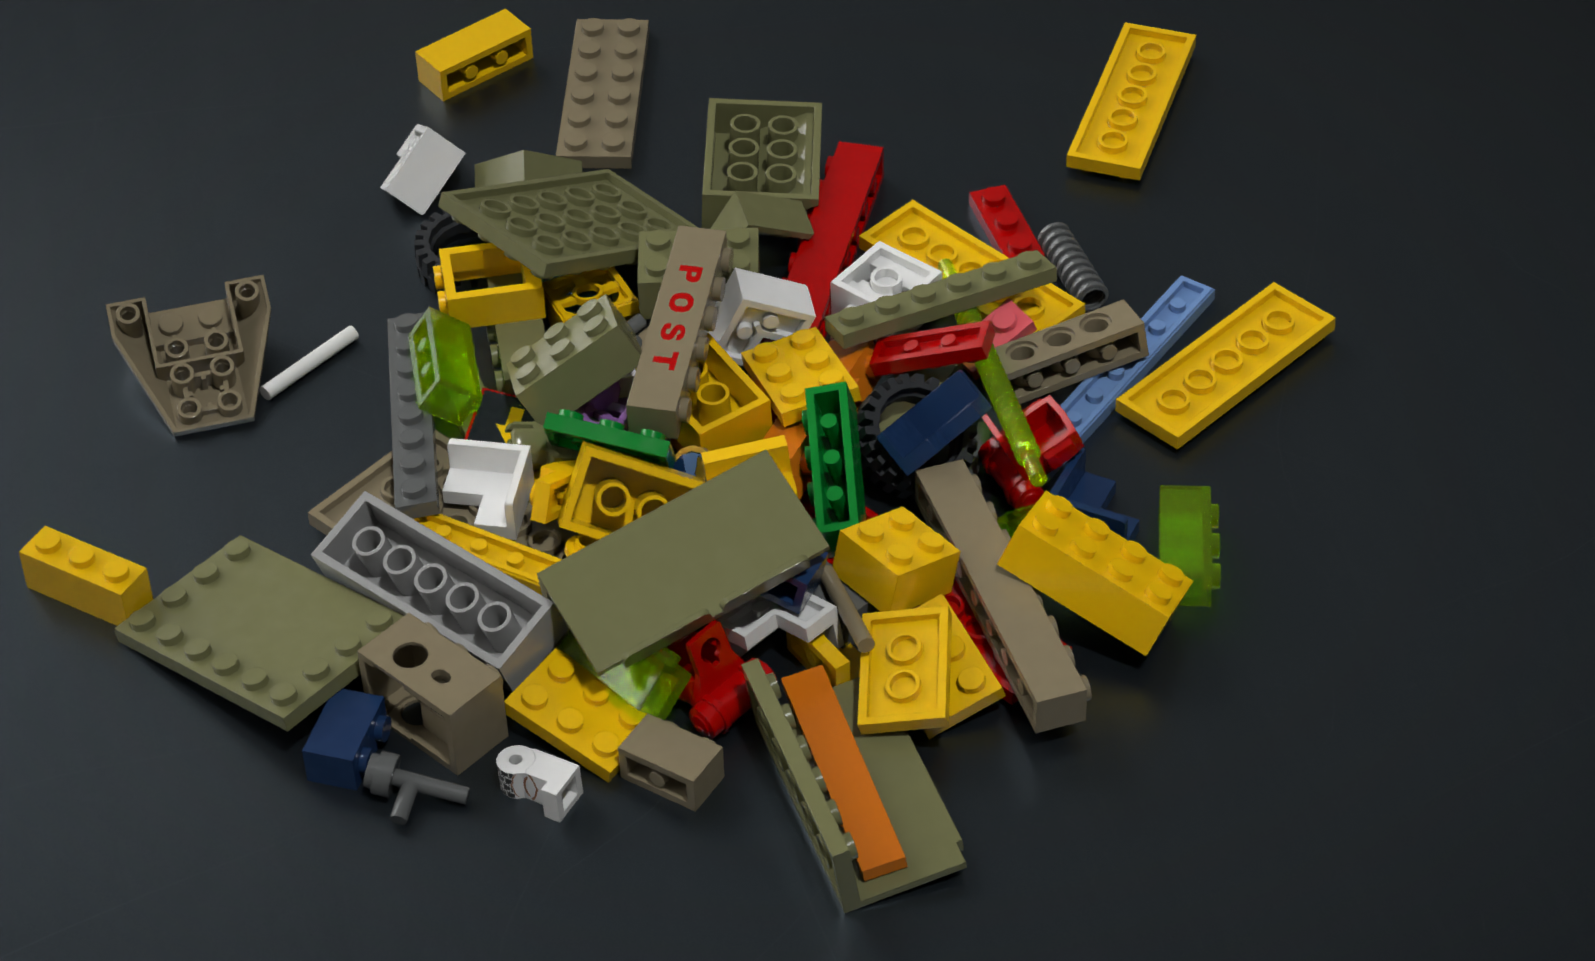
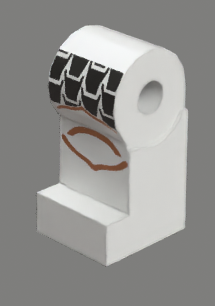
M522 745L509 746L503 749L496 758L502 792L510 798H527L542 804L545 817L560 823L583 794L580 766L578 764Z

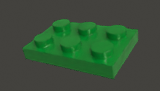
M560 409L558 414L550 412L546 414L543 429L552 446L579 452L582 442L586 441L672 469L674 468L676 457L671 442L665 440L666 435L650 429H641L640 434L625 431V425L608 419H600V423L596 424L584 421V415L566 409Z

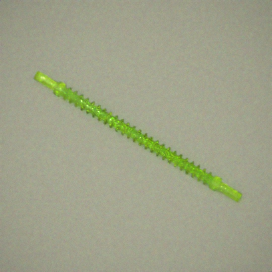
M945 258L938 263V269L942 271V279L957 273L950 259ZM977 307L954 314L957 325L983 321ZM992 343L988 359L975 362V367L978 369L991 404L1013 451L1015 460L1018 464L1024 466L1033 486H1043L1047 481V476L1039 460L1041 456L1040 448Z

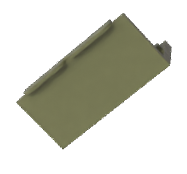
M764 450L538 572L537 576L542 596L555 604L597 675L600 676L620 664H623L625 669L805 571L810 568V560L830 550V546L768 451Z
M758 658L741 664L754 721L844 913L967 868L966 861L961 853L964 851L962 838L908 732L896 731L861 735L857 725L860 679L858 677L832 688L905 854L908 866L864 881L855 861L859 856L854 840L849 831L844 833L841 828L843 822L834 799H829L822 773L819 767L815 766L789 703L780 705L778 701L779 698H782L774 673L765 674Z

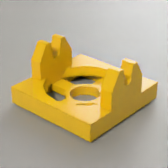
M614 266L608 270L595 269L583 271L579 275L568 274L542 282L550 327L559 322L565 323L576 315L566 311L564 308L574 305L582 306L591 299L598 300L605 294H612V303L626 321L631 319L634 314L640 313L639 300ZM585 291L598 292L595 296L588 298L578 296Z

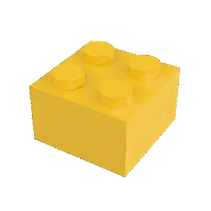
M902 506L840 530L833 568L840 580L880 612L912 609L940 594L946 595L951 593L961 551Z

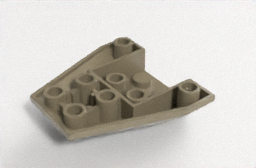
M264 274L224 282L226 299L148 313L145 297L105 304L113 343L174 437L255 421L272 312Z

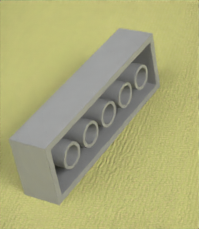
M366 491L363 492L311 553L312 558L325 577L404 616L407 613H411L422 622L431 623L441 635L453 643L463 645L479 661L485 665L490 664L494 666L503 678V688L511 693L537 668L569 629L551 600Z

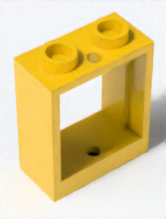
M482 243L439 249L440 265L433 266L436 290L444 289V291H437L440 315L448 314L450 330L546 318L542 279L531 274V270L519 261L506 257L504 251L494 244ZM521 273L523 284L456 292L454 283L455 281Z

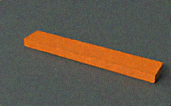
M823 665L781 678L784 692L802 735L807 742L815 766L819 767L824 778L829 799H834L843 822L841 828L844 833L849 831L854 840L859 856L855 861L863 880L867 881L908 867L905 854Z

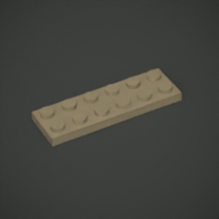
M633 18L623 20L577 19L556 156L581 160L582 168L632 169L650 32L649 20H636Z

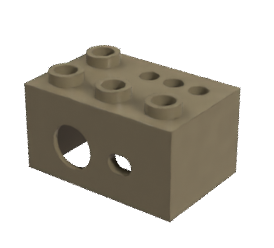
M407 613L357 651L364 693L384 697L387 716H390L392 720L391 729L457 776L509 736L503 693V678L494 666L490 664L485 665L472 656L463 645L453 643L441 635L431 623H424L411 613ZM422 702L420 704L423 725L406 723L402 719L404 709L411 704Z

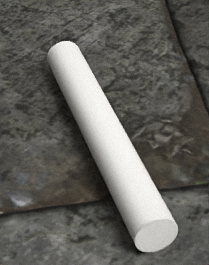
M353 326L346 327L260 387L261 395L266 400L272 399L359 338L356 329Z

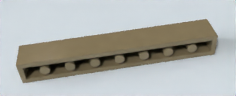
M963 459L915 470V502L927 525L961 551L955 579L1035 733L1086 721L1087 701H1090L1092 698L1089 681L1085 675H1079L1075 668L1073 652L1069 645H1063L1061 642L1057 622L1053 615L1047 616L1043 608L1040 591L997 565L1011 538L1006 529H1000L992 502L985 501L978 476L976 474L971 475Z

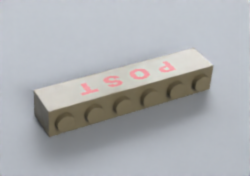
M678 226L626 403L629 432L640 434L641 429H650L666 435L665 438L678 439L682 423H689L692 411L690 394L691 392L698 391L701 375L700 367H698L699 362L706 361L709 350L707 333L708 331L714 332L717 322L716 301L722 302L725 294L726 282L725 277H723L724 272L730 273L733 265L734 251L733 248H727L726 231Z

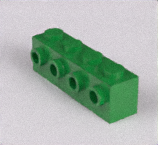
M846 381L805 388L807 410H802L803 427L805 434L809 435L810 444L805 446V458L808 470L812 471V482L807 484L810 504L812 507H815V518H812V520L830 546V550L826 551L829 553L828 558L835 556L840 530L866 520L857 408Z

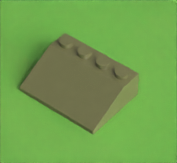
M709 98L702 191V228L711 229L735 190L802 201L805 210L819 205L822 103Z

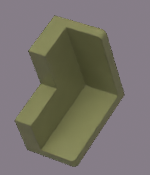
M521 150L475 164V187L582 173V161Z
M736 190L711 227V229L758 228L760 235L786 239L793 237L810 240L814 234L802 201Z

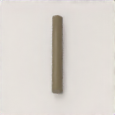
M825 565L821 578L822 584L833 604L837 606L838 613L859 651L863 653L871 651L875 646L871 634L835 569L831 565Z

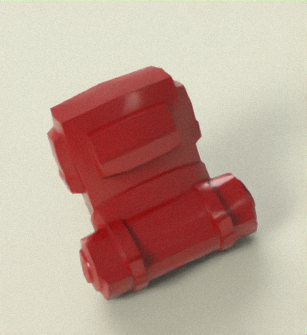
M1051 395L1038 399L1024 410L1019 411L1015 415V419L1008 423L1000 432L987 414L981 417L994 437L987 440L980 447L978 457L983 464L985 472L993 477L1004 493L1007 503L1020 515H1027L1043 495L1044 491L1040 486V481L1048 473L1062 466L1063 463L1071 459L1084 447L1079 434L1067 414Z
M713 620L700 632L693 631L673 642L648 664L655 689L669 695L671 698L689 703L692 706L689 712L691 723L696 731L704 737L713 740L720 733L726 734L732 724L751 709L741 665L746 662L731 649L723 626L719 621ZM751 658L750 660H748V661H746V662L752 661V660L757 659V658ZM759 660L765 674L773 672L765 662Z

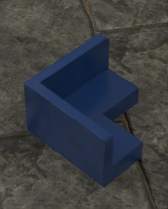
M958 370L877 435V439L904 473L909 476L950 441L981 418L992 406L965 372Z
M1082 448L1068 461L1050 493L1066 498L1074 508L1091 518L1102 520L1113 532L1126 540L1134 541L1139 532L1140 520L1106 510L1116 493V481L1085 472L1086 449Z

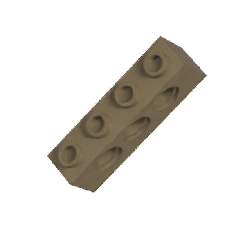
M1123 299L990 349L988 359L980 360L978 363L984 389L1001 411L1146 357L1149 355L1144 322Z

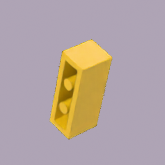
M505 8L415 51L418 80L444 102L534 58L531 28Z
M44 526L19 551L27 588L116 626L153 600L146 567L48 526Z

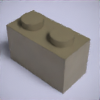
M649 713L618 747L621 778L695 812L725 777L722 746L709 738L695 735L678 727L671 721H664Z

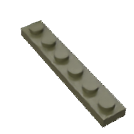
M1038 250L1025 251L1016 257L1000 262H990L981 268L965 273H955L946 279L930 284L917 285L911 290L892 296H882L876 301L864 305L844 308L838 313L825 317V331L843 349L1056 282L1057 267Z

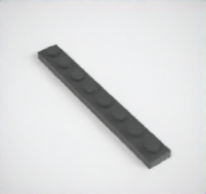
M426 312L417 314L405 313L398 317L387 319L395 509L414 519L440 514L430 326Z

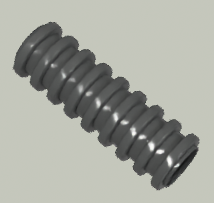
M1055 222L1045 226L1038 235V243L1047 259L1057 267V275L1067 292L1085 303V312L1101 308L1108 299L1109 291L1068 225L1063 222Z

